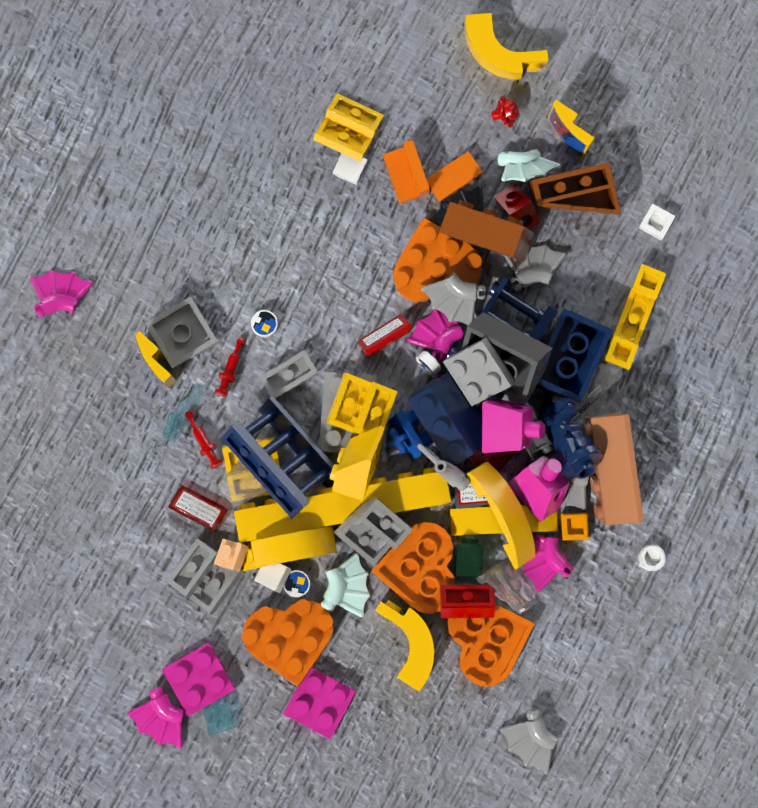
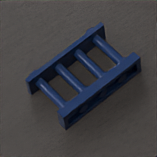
M504 277L501 283L495 281L488 292V295L492 297L481 314L484 312L519 330L490 311L497 298H500L533 319L536 327L532 333L526 331L524 334L539 341L558 311L551 306H548L546 311L542 309L538 311L504 289L508 282L507 278ZM463 342L458 349L453 347L446 358L461 351ZM499 392L491 396V398L502 399L505 394Z
M271 396L258 410L262 416L245 428L237 421L225 432L221 440L289 517L293 519L310 503L306 498L310 492L322 483L326 488L333 486L334 480H330V475L334 463L328 459L284 407ZM267 424H270L279 436L262 448L252 436ZM287 443L297 456L280 468L270 456ZM305 463L315 476L298 488L288 476Z

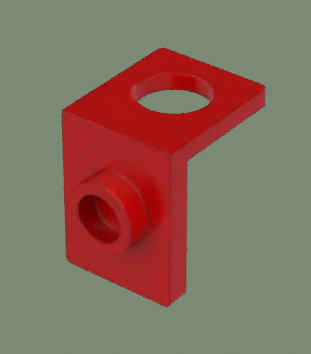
M513 184L494 196L495 201L508 216L520 220L522 216L530 214V221L523 225L530 230L540 224L532 201L517 184Z

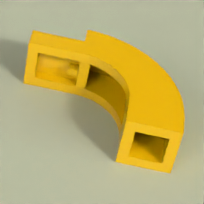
M492 13L465 15L464 27L467 45L476 61L487 71L502 78L521 80L523 69H527V72H538L542 68H546L548 63L547 50L514 52L504 48L497 41L493 32Z
M330 526L299 531L244 543V545L248 546V550L242 564L243 571L337 553L333 528Z
M388 600L386 604L380 602L375 611L398 625L405 632L409 641L408 658L396 677L420 692L431 673L434 662V645L431 633L423 619L410 607L402 616L399 614L401 608Z

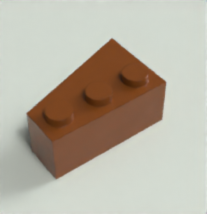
M609 162L528 182L534 208L608 215L621 214Z
M459 200L458 204L449 203L439 231L440 233L524 263L534 235L532 231L522 226L524 221L508 216L507 221L497 218L498 212L486 208L483 209V212L473 210V204Z

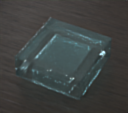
M169 413L162 435L166 440L175 442L182 420L180 414Z
M229 702L203 708L209 735L236 728Z

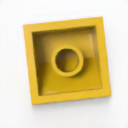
M378 426L350 438L346 448L341 447L337 459L339 465L334 464L330 475V480H334L332 492L364 500L377 467L385 427Z

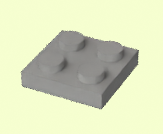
M191 296L145 323L173 370L219 343Z
M487 337L449 356L443 361L471 406L511 387L515 383L514 378Z

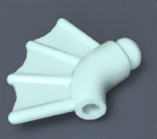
M537 149L526 152H501L498 156V164L505 166L501 178L503 182L508 180L526 182L534 177H546L550 171L561 168V164L541 157V153Z
M355 553L339 567L325 572L329 585L323 596L325 599L321 602V607L329 612H333L335 606H340L359 617H363L364 604L371 596L366 586L369 572L362 568L359 553Z

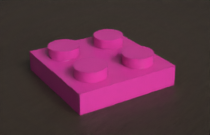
M210 642L162 669L188 717L236 689Z
M312 668L300 687L296 688L283 714L331 740L356 691Z

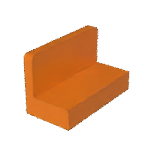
M413 140L404 142L401 149L383 155L400 204L429 195L430 188Z

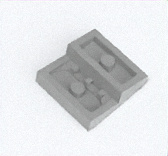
M374 497L351 514L334 533L375 566L390 547L396 550L413 529Z
M197 538L166 582L213 615L244 571L240 570V572L215 565L214 562L218 552Z

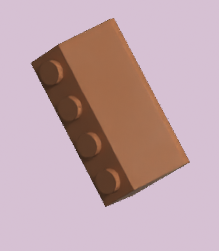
M609 413L585 417L586 424L582 425L583 433L591 437L593 445L598 446L602 454V459L596 466L593 477H590L591 490L593 493L596 492L597 503H594L596 519H599L600 523L605 525L644 522L629 414Z

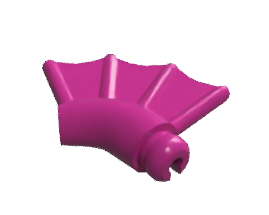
M50 270V272L43 276H31L30 281L40 299V303L34 306V310L41 318L46 314L51 315L61 310L74 313L77 309L78 301L90 289L93 281L80 279L75 275L74 271L68 274H60Z
M434 309L427 318L416 322V330L407 338V341L430 349L433 352L432 356L439 363H443L453 343L464 338L459 321L449 322L444 313Z
M532 533L536 557L524 564L523 575L531 579L536 592H540L556 574L561 573L563 577H568L573 571L574 566L568 563L569 560L559 551V538L543 537Z
M162 687L153 688L149 691L151 700L128 711L127 716L136 722L139 733L150 735L157 742V745L168 743L181 749L183 746L181 723L184 719L185 710L173 706L167 694H164Z

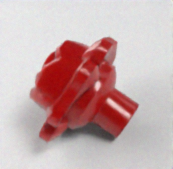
M505 96L500 97L498 108L491 112L494 121L500 119L509 128L513 127V123L516 122L519 115L516 102L506 99Z

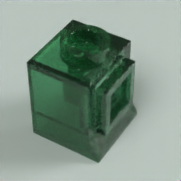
M462 538V543L456 544L455 576L483 577L479 568H483L484 549L480 548L478 539Z

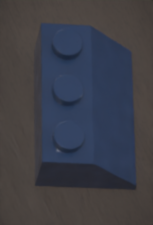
M564 308L547 343L552 348L546 370L536 388L554 396L570 398L575 402L581 403L613 329Z
M449 371L407 396L408 403L445 461L455 466L482 447V414L476 405L471 406Z

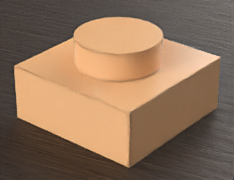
M222 539L214 564L240 572L248 546Z

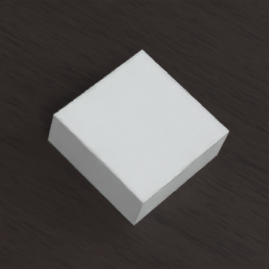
M341 153L333 170V175L357 185L367 164V159L363 158L359 162Z
M652 204L639 229L662 241L675 216Z
M282 564L262 567L254 581L280 593L292 569Z

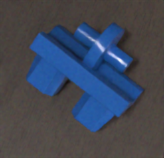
M401 410L389 419L392 429L388 433L392 441L387 444V447L391 449L396 446L401 454L407 452L412 461L423 455L417 447L418 444L429 447L434 442L427 431L419 435L415 432L413 426L421 421L414 410L407 412Z

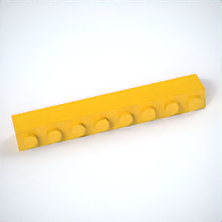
M433 467L424 469L423 475L413 476L412 472L396 475L397 480L387 481L386 477L372 479L363 501L332 492L333 487L318 490V495L309 497L307 495L306 498L310 503L293 519L289 517L274 498L265 500L266 505L255 507V502L239 505L240 510L234 511L239 543L243 544L283 534L341 525L358 508L374 497L394 514L451 503L448 482Z

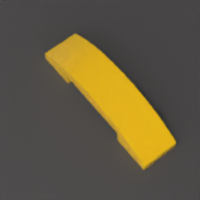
M641 264L616 325L604 361L630 370L639 347V341L666 273Z
M488 461L466 473L478 498L486 497L508 541L503 547L514 569H518L536 557L530 525L522 506L505 479Z
M521 505L532 533L558 531L557 511L543 521H540L526 505ZM491 507L450 509L451 536L503 533Z

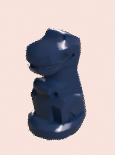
M562 398L545 405L542 413V422L552 436L557 460L562 464V475L570 479L586 478L596 471V466L600 463L602 454L599 447L593 445L591 437L584 435L582 424L571 423V419L577 415L574 400Z

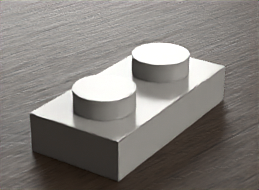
M305 350L260 376L259 379L270 397L273 396L277 399L316 376L318 371Z

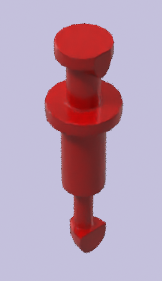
M245 338L237 339L234 353L229 355L224 372L218 375L222 381L219 389H215L214 393L219 396L227 397L229 382L234 383L236 380L233 375L240 359L238 353L241 345L244 346Z
M187 411L185 417L194 428L192 433L202 449L199 453L201 456L207 455L211 462V469L219 467L223 462L218 460L214 453V450L217 448L216 445L211 444L202 427L197 426L193 419V412Z

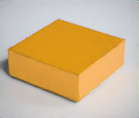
M588 513L560 514L562 541L589 539Z

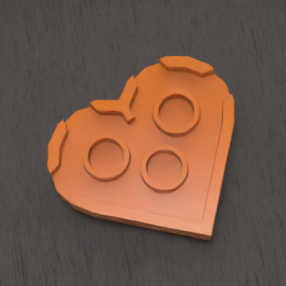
M423 218L395 265L393 281L398 293L406 300L415 303L426 302L430 298L421 291V288L443 281L452 273H456L463 282L477 283L482 271L480 255L468 243L440 233L441 227Z
M423 522L412 526L413 530L396 550L391 548L371 572L410 607L422 613L432 614L440 611V585H456L454 576L447 567L452 559L453 544L450 535L444 528L436 523Z
M305 599L298 600L285 612L265 606L255 611L246 620L243 627L242 640L247 651L255 659L299 688L330 643L333 636V619L329 611L321 607V604Z
M495 604V616L493 618H448L447 620L449 634L462 647L459 656L460 669L472 683L483 687L495 686L507 678L534 626L533 622Z

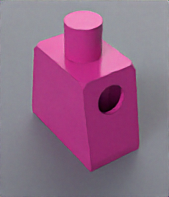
M492 398L482 402V453L523 450L532 446L533 438L542 439L546 431L545 424L543 422H533V410L531 407L499 398Z
M545 456L527 466L508 483L515 494L540 521H543L560 509L569 487V481L561 473L562 464L556 459L549 460Z

